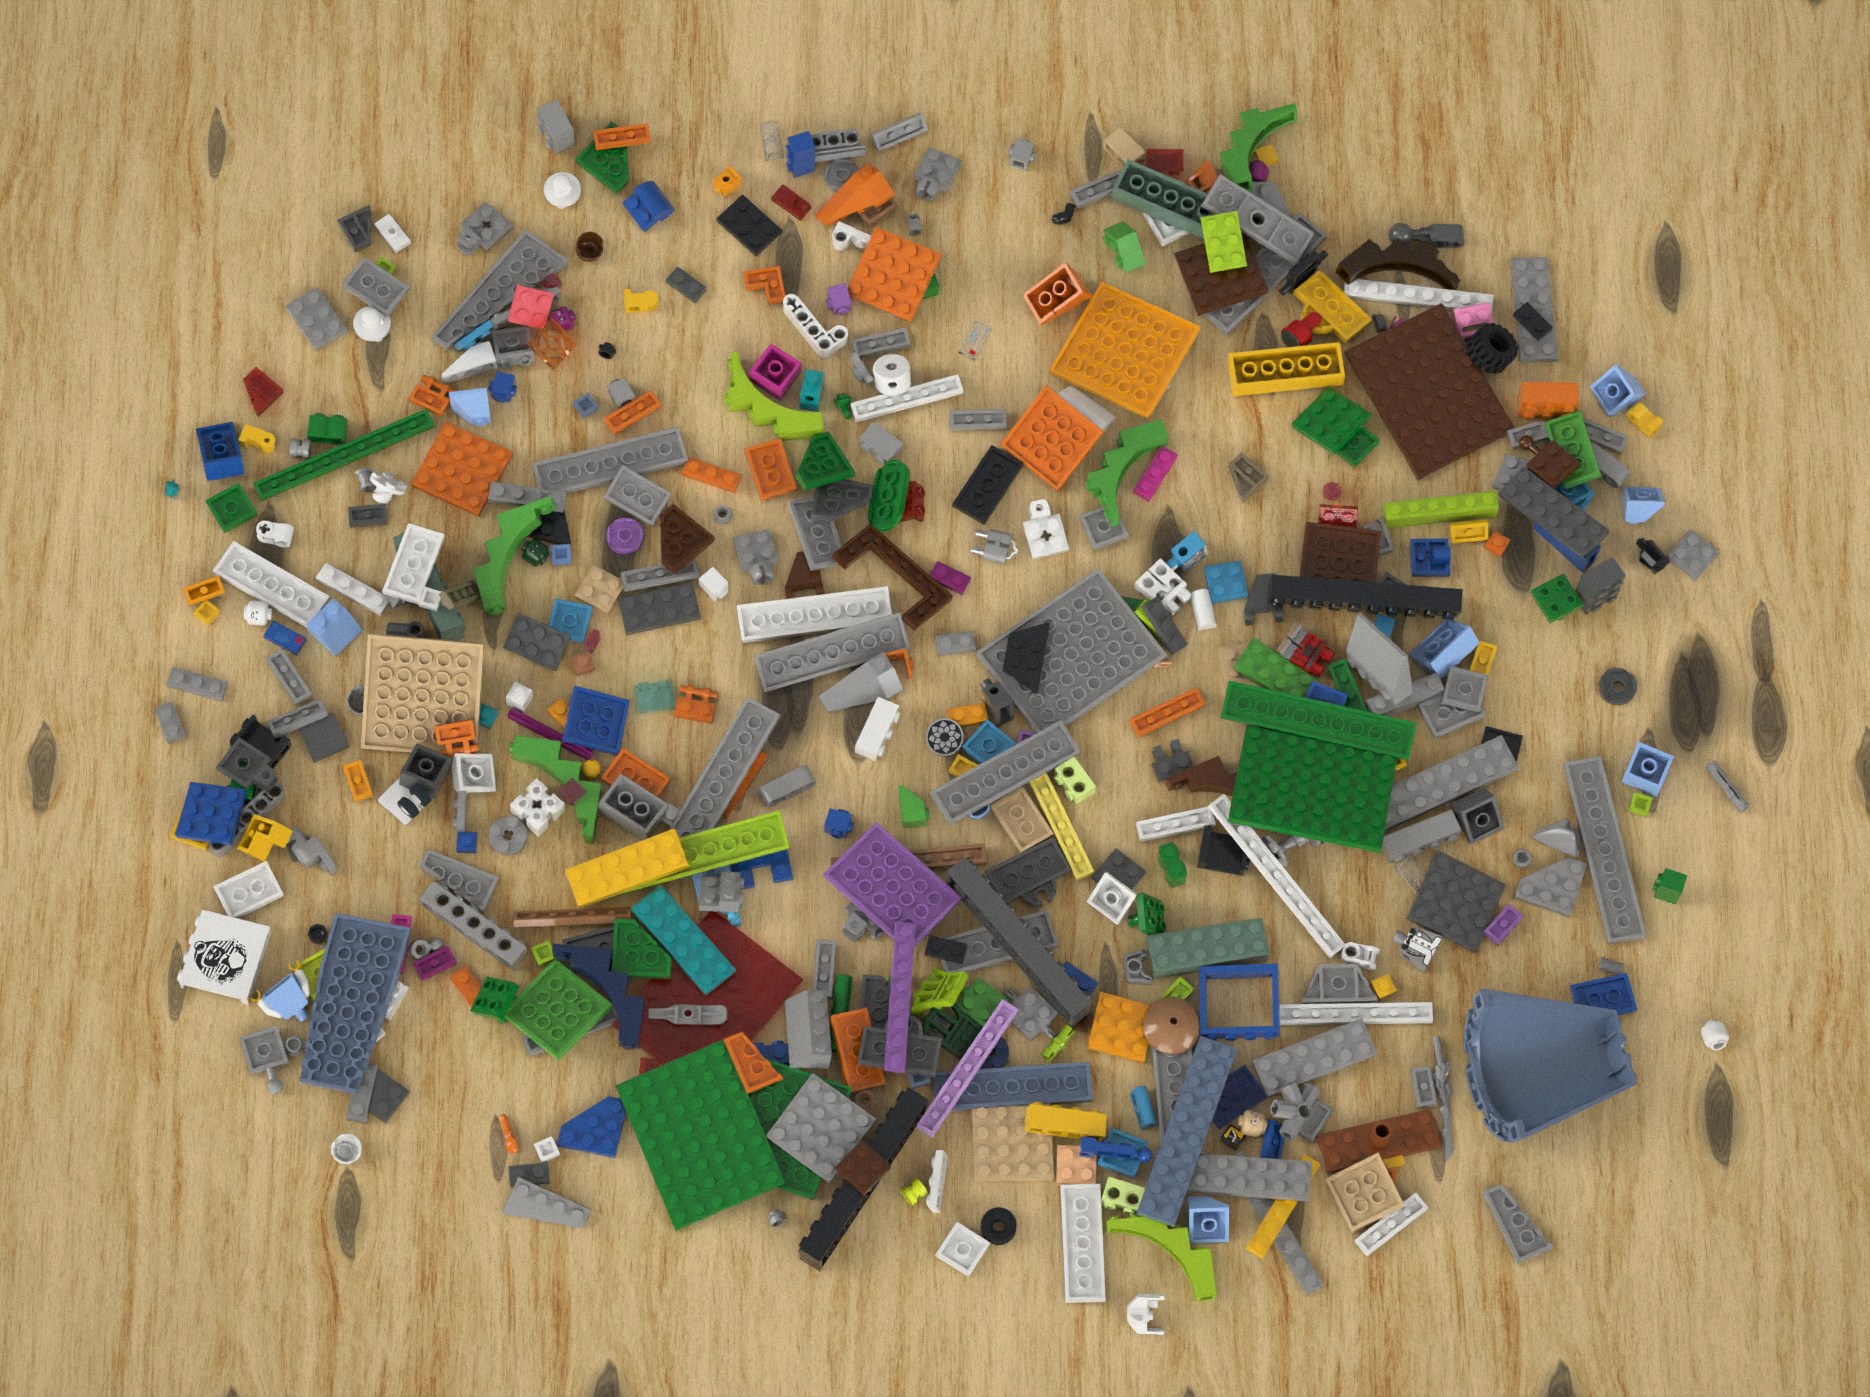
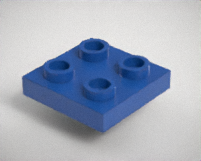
M1410 539L1412 577L1450 576L1451 552L1448 539Z

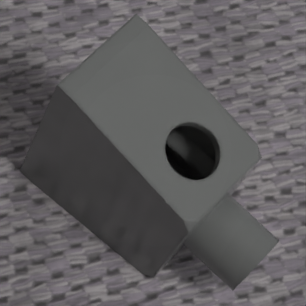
M990 679L982 681L980 685L982 687L983 703L985 702V706L996 726L1000 727L1014 720L1013 701L999 681L992 683Z

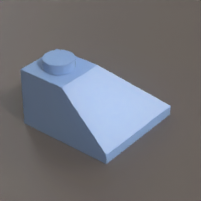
M1615 364L1590 386V389L1609 417L1633 406L1646 395L1638 380L1618 364Z
M487 388L449 392L451 410L472 426L481 427L491 423Z
M1622 487L1623 517L1625 522L1630 524L1645 522L1665 506L1660 488Z
M1208 1196L1187 1197L1189 1242H1229V1205Z

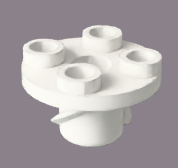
M559 172L546 180L544 195L550 204L559 209H564L577 202L581 195V186L578 179L572 174Z
M366 306L356 313L353 326L356 335L361 339L380 342L390 331L391 319L390 316L387 318L371 306Z
M373 471L370 476V481L377 486L372 494L373 499L381 504H388L390 500L392 501L393 494L404 495L408 486L406 483L394 479V475L387 471H384L383 474Z

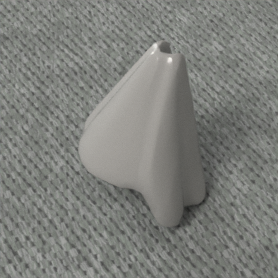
M1568 818L1534 832L1533 839L1568 855L1579 856L1582 840L1580 831L1570 826Z

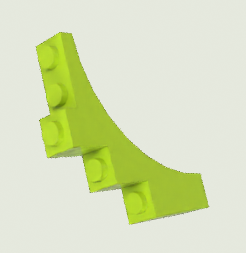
M738 351L731 352V359H727L728 370H732L733 376H729L730 387H727V394H724L725 405H729L730 412L749 410V419L753 420L754 427L773 425L774 435H778V439L781 438V441L812 438L814 435L824 433L821 412L791 410L769 400L747 378L742 368Z
M1137 1214L1130 1215L1129 1218L1121 1219L1120 1216L1109 1218L1110 1220H1106V1233H1126L1140 1236L1159 1245L1173 1256L1185 1271L1191 1283L1196 1302L1216 1299L1217 1292L1211 1249L1199 1246L1191 1250L1188 1227L1183 1228L1181 1225H1176L1168 1229L1167 1224Z

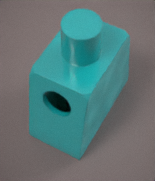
M805 370L800 393V409L818 412L825 383L823 372ZM808 396H810V397H812L814 400H808L807 398H808Z

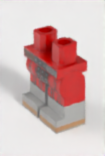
M1297 622L1287 634V638L1285 637L1276 650L1278 654L1302 670L1317 677H1320L1325 670V666L1318 663L1319 660L1322 659L1330 663L1334 657V652L1327 647V642L1310 634Z

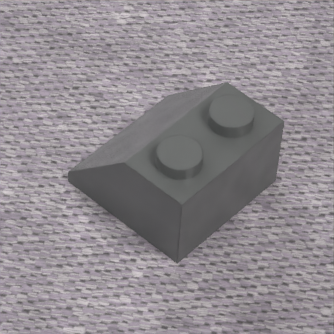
M1485 787L1451 803L1458 824L1470 844L1504 828L1495 796Z

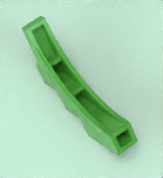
M1295 103L1261 113L1258 108L1240 112V126L1242 129L1230 132V145L1232 149L1220 152V166L1226 178L1245 190L1252 191V176L1249 170L1250 159L1255 149L1268 135L1287 124L1297 121V107Z
M1162 419L1119 431V439L1116 440L1118 448L1103 452L1101 470L1087 473V481H1085L1087 492H1091L1093 498L1098 497L1100 505H1104L1106 521L1110 520L1112 527L1119 526L1116 497L1124 475L1142 456L1161 446L1168 445V434Z

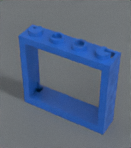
M1278 963L1199 966L1201 1036L1215 1041L1217 1039L1235 1041L1237 1038L1256 1040V1038L1260 1037L1270 1040V1038L1280 1037ZM1272 977L1273 1026L1207 1028L1206 979Z

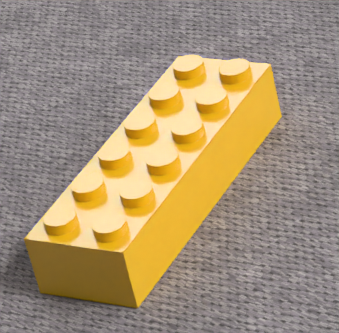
M1340 342L1229 353L1227 359L1232 396L1342 386L1345 379Z
M674 828L568 868L565 871L578 906L584 908L690 867L679 834Z

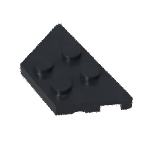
M565 510L563 513L552 511L549 514H540L542 524L527 537L556 545L570 544L571 548Z
M1050 623L1009 633L1003 672L1014 677L1017 682L1022 685L1024 684L1035 694H1038Z

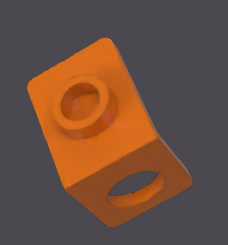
M906 649L885 653L889 661L903 659L908 679H911L913 661L911 657L908 658Z

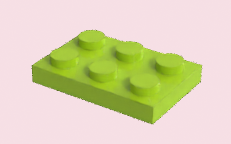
M1233 211L1200 217L1210 273L1247 266L1238 212Z

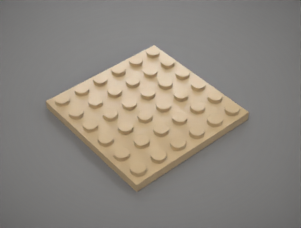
M369 633L367 640L361 748L411 753L418 743L440 753V750L446 749V745L437 744L434 726L473 719L477 737L476 739L469 740L470 744H478L484 643ZM463 741L452 743L453 747L463 746Z

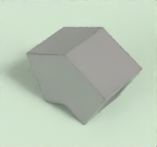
M907 215L910 236L921 234L919 215Z

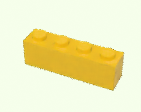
M1033 1102L1025 1109L1024 1132L1073 1139L1091 1137L1096 1138V1142H1100L1106 1136L1107 1114H1102L1098 1110H1090L1088 1112L1082 1111L1081 1108L1077 1107L1066 1109L1061 1105L1045 1106L1041 1102Z

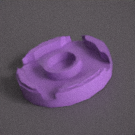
M624 517L616 519L609 525L606 532V540L612 551L627 555L639 550L643 544L644 533L641 525L634 519Z

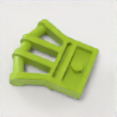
M934 968L926 981L921 982L920 990L914 995L915 1003L911 1009L912 1014L919 1016L922 1015L924 1010L933 1007L941 1009L942 1007L953 1006L969 977L965 971L944 972Z

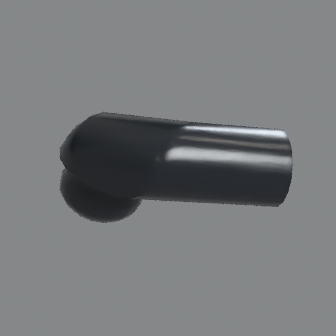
M1067 203L1064 212L1052 216V222L1058 225L1070 222L1075 205Z

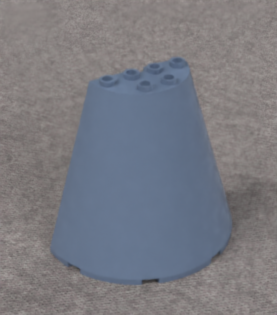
M1480 989L1473 997L1472 1004L1474 1007L1473 1009H1468L1464 1029V1054L1468 1053L1469 1065L1465 1066L1475 1107L1477 1111L1482 1110L1486 1118L1482 1120L1483 1123L1497 1139L1510 1143L1521 1141L1637 1085V1076L1632 1068L1631 1055L1624 1050L1626 1037L1623 1035L1621 1019L1618 1017L1616 1010L1489 989Z

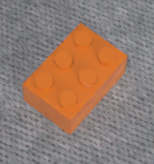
M1522 382L1517 397L1518 418L1550 420L1577 411L1579 406V383Z

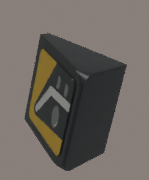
M1230 1124L1220 1137V1141L1237 1151L1247 1135H1243L1238 1128Z

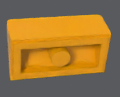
M219 575L183 588L189 606L225 594Z

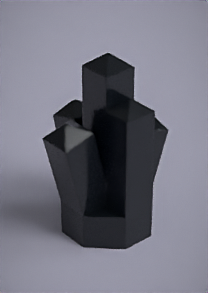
M1638 538L1636 544L1641 549L1639 561L1647 566L1655 575L1664 569L1670 561L1653 540L1646 541L1644 538Z

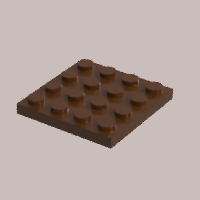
M1241 232L1247 263L1245 267L1210 273L1205 243L1174 253L1198 316L1269 293L1247 235Z
M1306 522L1299 577L1376 582L1381 531Z

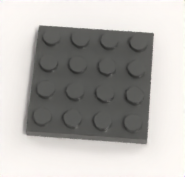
M1436 850L1406 919L1476 953L1484 937V930L1490 923L1506 884Z

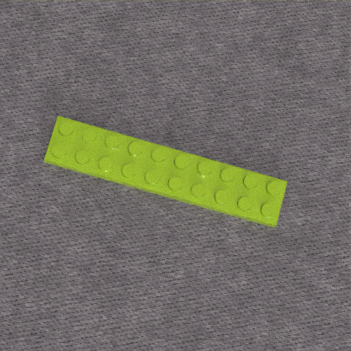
M781 811L680 837L690 864L689 868L615 896L790 849Z

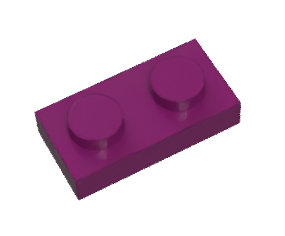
M939 561L936 562L930 573V576L941 586L960 595H963L971 581L970 576Z
M446 946L413 962V965L421 981H424L457 965V961L449 946Z

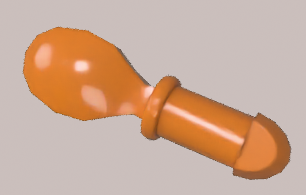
M501 1114L499 1122H501L504 1135L507 1136L505 1142L506 1149L509 1153L515 1154L519 1149L517 1140L512 1135L513 1130H511L508 1117L505 1114Z

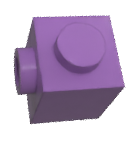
M845 283L827 288L828 299H826L828 309H832L834 315H844L852 310V301Z

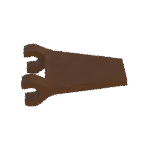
M804 551L797 552L785 585L786 599L794 598L793 591L815 588L816 595L824 594L820 569L810 571Z

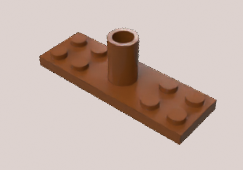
M1431 1109L1318 1134L1316 1137L1327 1174L1342 1171L1376 1153H1379L1383 1160L1438 1149L1442 1146Z

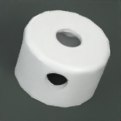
M888 354L878 358L874 363V383L880 393L898 395L907 391L911 386L910 364L904 356ZM890 382L897 383L894 387L888 385Z

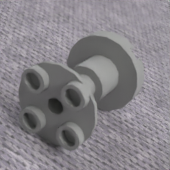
M1268 835L1261 839L1284 868H1287L1288 863L1283 853L1296 846L1299 848L1307 842L1316 848L1323 844L1322 841L1288 835L1279 843H1276Z

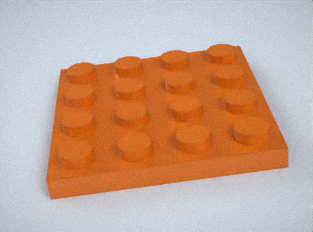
M875 227L847 288L849 296L912 323L942 254Z
M1046 385L1000 445L1056 491H1059L1101 438L1104 431Z
M445 421L411 482V487L479 517L488 501L491 482L498 483L513 456V451Z

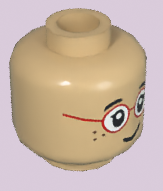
M1246 1110L1243 1115H1239L1237 1126L1240 1127V1132L1243 1135L1257 1138L1265 1133L1267 1119L1261 1112Z

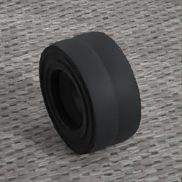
M997 1207L990 1209L984 1214L981 1220V1233L985 1240L993 1245H1004L1015 1236L1017 1222L1009 1210ZM1000 1221L1004 1224V1229L996 1231L993 1228V1224Z

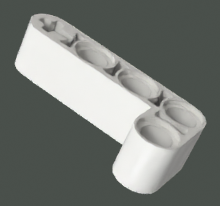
M788 294L784 297V314L819 357L828 358L847 345L848 330L846 327L837 325L826 332L798 296ZM801 317L806 318L805 321H800L798 319ZM811 331H816L817 334L812 335V334H810V332H811ZM836 335H843L844 337L841 338V339H839V338H836L835 336H836ZM822 345H828L829 347L826 348V349H823V348H821L820 346H822Z

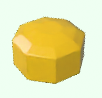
M588 760L583 764L582 773L587 779L595 780L600 776L601 765L596 760Z

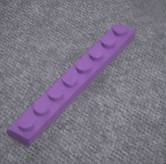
M897 921L894 929L884 1071L903 1074L906 1064L916 924Z

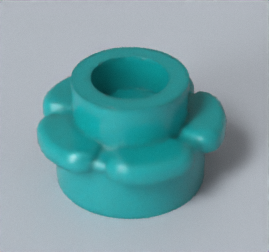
M175 480L167 481L165 487V496L173 498L174 495L178 494V484H175Z

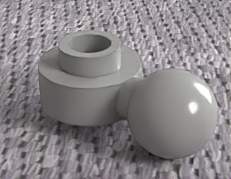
M433 938L429 943L416 939L410 943L409 953L413 958L421 959L427 956L430 951L434 953L444 948V942L440 938ZM419 945L420 951L417 953L415 949Z

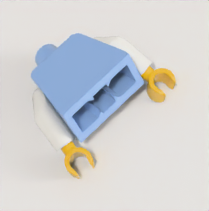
M296 960L298 963L296 968H292L289 963L288 966L292 972L263 994V992L255 990L259 995L257 999L250 995V999L258 1002L260 1008L267 1015L279 1019L285 1018L286 1020L295 1015L300 1022L309 1016L303 1008L308 1004L307 998L310 995L309 982L303 970H301L302 965L298 960Z

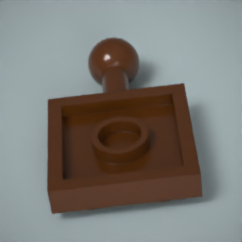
M1524 435L1519 440L1521 449L1530 450L1536 455L1526 464V468L1553 489L1580 467V462L1553 440L1542 450L1534 445V440L1531 436Z

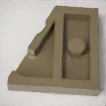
M1242 452L1228 465L1243 503L1269 479V476Z

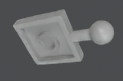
M278 1026L239 1037L250 1074L255 1075L266 1071L269 1078L268 1091L271 1094H279L283 1090V1083L277 1079L274 1068L289 1064Z

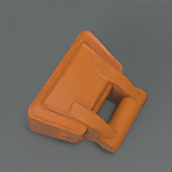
M1207 160L1196 169L1192 177H1188L1185 181L1189 186L1198 189L1196 183H1199L1201 186L1199 190L1209 193L1218 178V174L1210 160Z

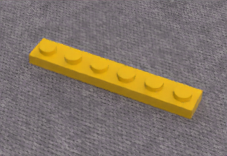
M1304 1154L1300 1161H1312V1180L1321 1164ZM1276 1199L1245 1249L1263 1259L1298 1201Z

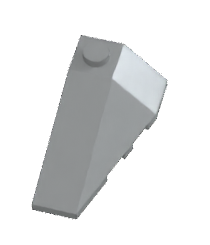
M883 652L861 665L819 695L818 698L826 711L831 713L849 709L852 706L867 705L870 702H875L878 697L888 700L902 692L903 687L894 667Z

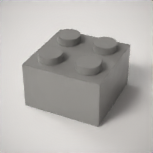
M558 99L538 107L536 118L539 124H537L540 134L545 135V143L548 149L552 148L554 154H557L575 146L573 128Z

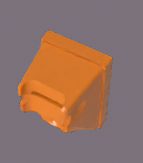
M1067 262L1063 263L1022 294L1039 325L1043 326L1072 309L1078 308L1084 300H1089L1093 297V294L1082 280V275L1071 268Z

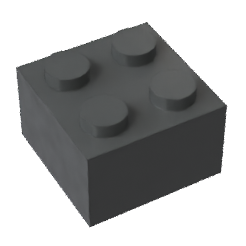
M417 743L400 772L399 785L411 789L417 784L432 799H435L451 770L452 758Z

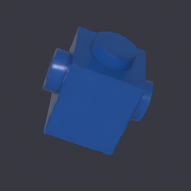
M496 371L494 381L491 380L489 384L492 399L500 403H510L511 397H515L517 391L515 375Z
M830 808L824 824V832L829 833L834 838H846L848 832L852 833L855 822H852V814L843 809L835 810Z

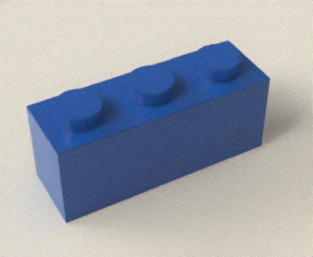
M806 131L788 137V145H786V167L788 172H792L794 178L815 172V145L810 132Z

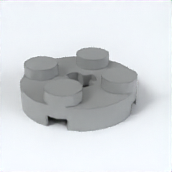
M515 816L502 817L490 826L489 842L497 853L500 852L501 854L511 856L521 852L525 847L528 838L527 829ZM506 832H511L513 834L511 836V840L503 838Z

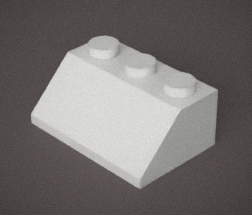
M1072 385L1059 393L1063 399L1100 427L1104 433L1116 419L1115 415Z

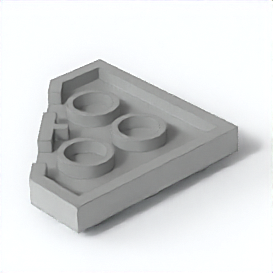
M1568 857L1521 878L1514 899L1569 918L1587 863Z

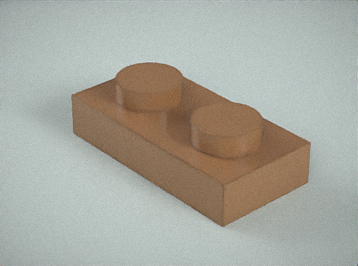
M891 198L878 207H874V205L863 209L864 212L860 214L857 212V215L869 228L897 209L898 204Z

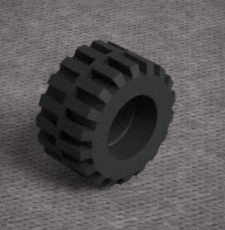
M1486 323L1469 338L1467 353L1470 355V360L1480 370H1485L1489 374L1491 372L1497 374L1501 373L1518 355L1517 341L1513 338L1512 333H1509L1508 329L1503 328L1502 325Z

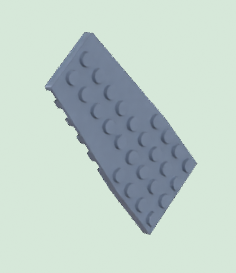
M335 913L319 970L316 997L312 1007V1019L309 1023V1035L305 1044L306 1051L302 1060L301 1077H299L300 1083L351 1094L358 1093L397 986L412 931L411 928Z

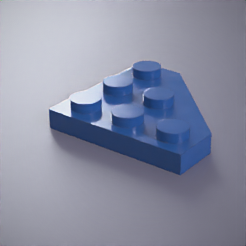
M608 1096L563 1124L560 1129L557 1147L615 1158L626 1114L622 1100Z

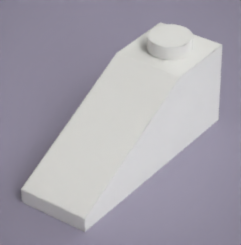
M482 341L470 347L442 373L443 384H449L496 369L497 361L490 342Z

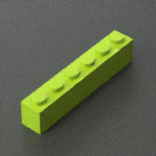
M1491 491L1384 502L1382 515L1386 527L1394 528L1497 517L1499 504L1497 492Z

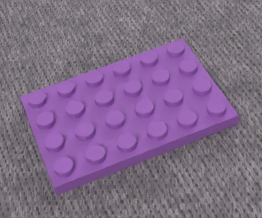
M877 822L823 874V877L893 940L895 923L897 921L916 924L914 947L962 900L960 895Z

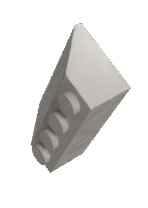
M805 990L785 1000L789 1068L829 1069L832 1053L827 990Z

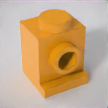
M731 165L713 179V189L724 198L742 186V177Z

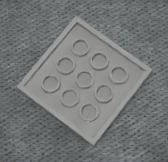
M812 1073L768 1132L766 1138L830 1184L838 1173L835 1170V1166L862 1141L877 1119Z

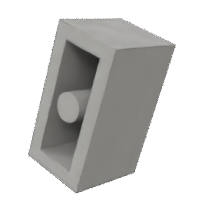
M875 422L859 438L860 448L865 453L872 454L880 464L895 460L903 451V443Z

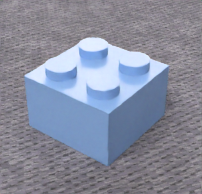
M1638 742L1621 783L1657 797L1674 756Z

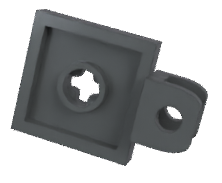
M240 737L216 766L219 772L247 790L254 783L260 789L270 792L278 782L276 772L268 766L271 758ZM247 760V766L241 768L239 762Z

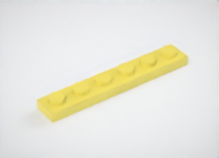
M1047 773L1029 782L1075 880L1078 881L1094 874L1092 865Z

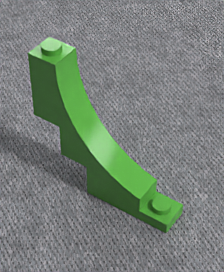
M550 496L497 515L502 536L485 541L490 563L473 568L484 610L489 615H498L503 610L508 609L505 585L511 560L525 538L542 524L540 514H549L552 510L557 509L555 501Z
M515 735L514 742L510 743L509 749L513 760L534 765L550 774L559 782L574 805L578 824H586L583 825L582 830L585 842L593 844L598 818V805L602 792L601 783L580 781L581 762L560 760L561 741Z

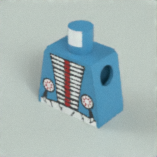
M1194 530L1172 548V558L1166 564L1173 571L1179 566L1185 571L1208 555L1207 546Z

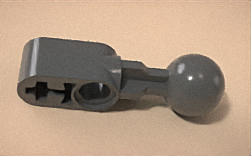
M1396 223L1389 230V239L1392 243L1399 239L1406 245L1411 240L1422 243L1427 239L1436 248H1460L1464 246L1463 226L1459 224H1432L1429 227H1421L1419 230H1414L1405 223Z

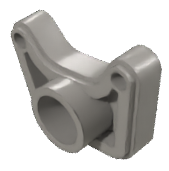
M856 352L852 353L850 358L854 365L852 372L859 382L863 380L866 385L872 384L874 382L873 377L865 368Z
M1146 949L1126 954L1123 957L1127 983L1137 985H1150L1152 983V978L1143 971L1142 961L1148 954Z

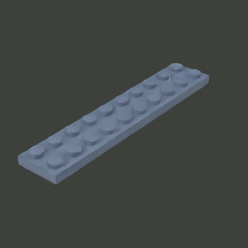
M1200 1036L1138 1207L1137 1215L1175 1227L1238 1048Z

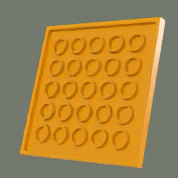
M1101 281L1049 369V374L1149 420L1198 336L1201 326Z

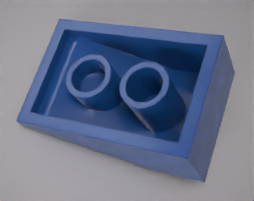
M233 422L196 428L207 481L244 474L242 456Z

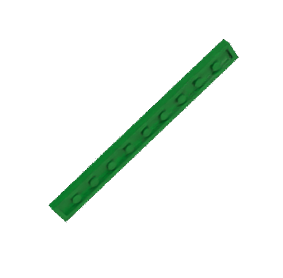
M424 409L253 483V486L260 500L264 501L435 427L428 410Z

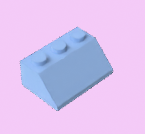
M1445 620L1408 656L1428 675L1437 672L1441 680L1447 676L1450 666L1455 667L1480 642L1470 626L1454 620Z

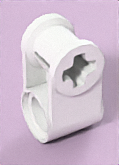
M261 521L256 526L257 538L262 543L287 548L290 547L294 527L284 523Z
M1349 942L1344 945L1340 958L1346 964H1358L1361 968L1375 970L1376 956L1379 954L1380 949L1374 946ZM1346 951H1353L1355 956H1348Z

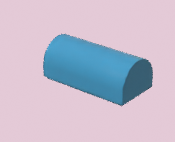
M1146 1086L1134 1087L1130 1097L1140 1129L1152 1128L1158 1123Z

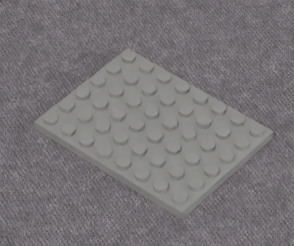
M1099 568L976 652L978 659L995 681L1001 683L1012 699L1013 704L1036 733L1060 720L1065 727L1069 726L1167 657L1165 651ZM1050 623L1038 694H1035L1030 688L1020 684L1014 677L1003 672L1009 633Z

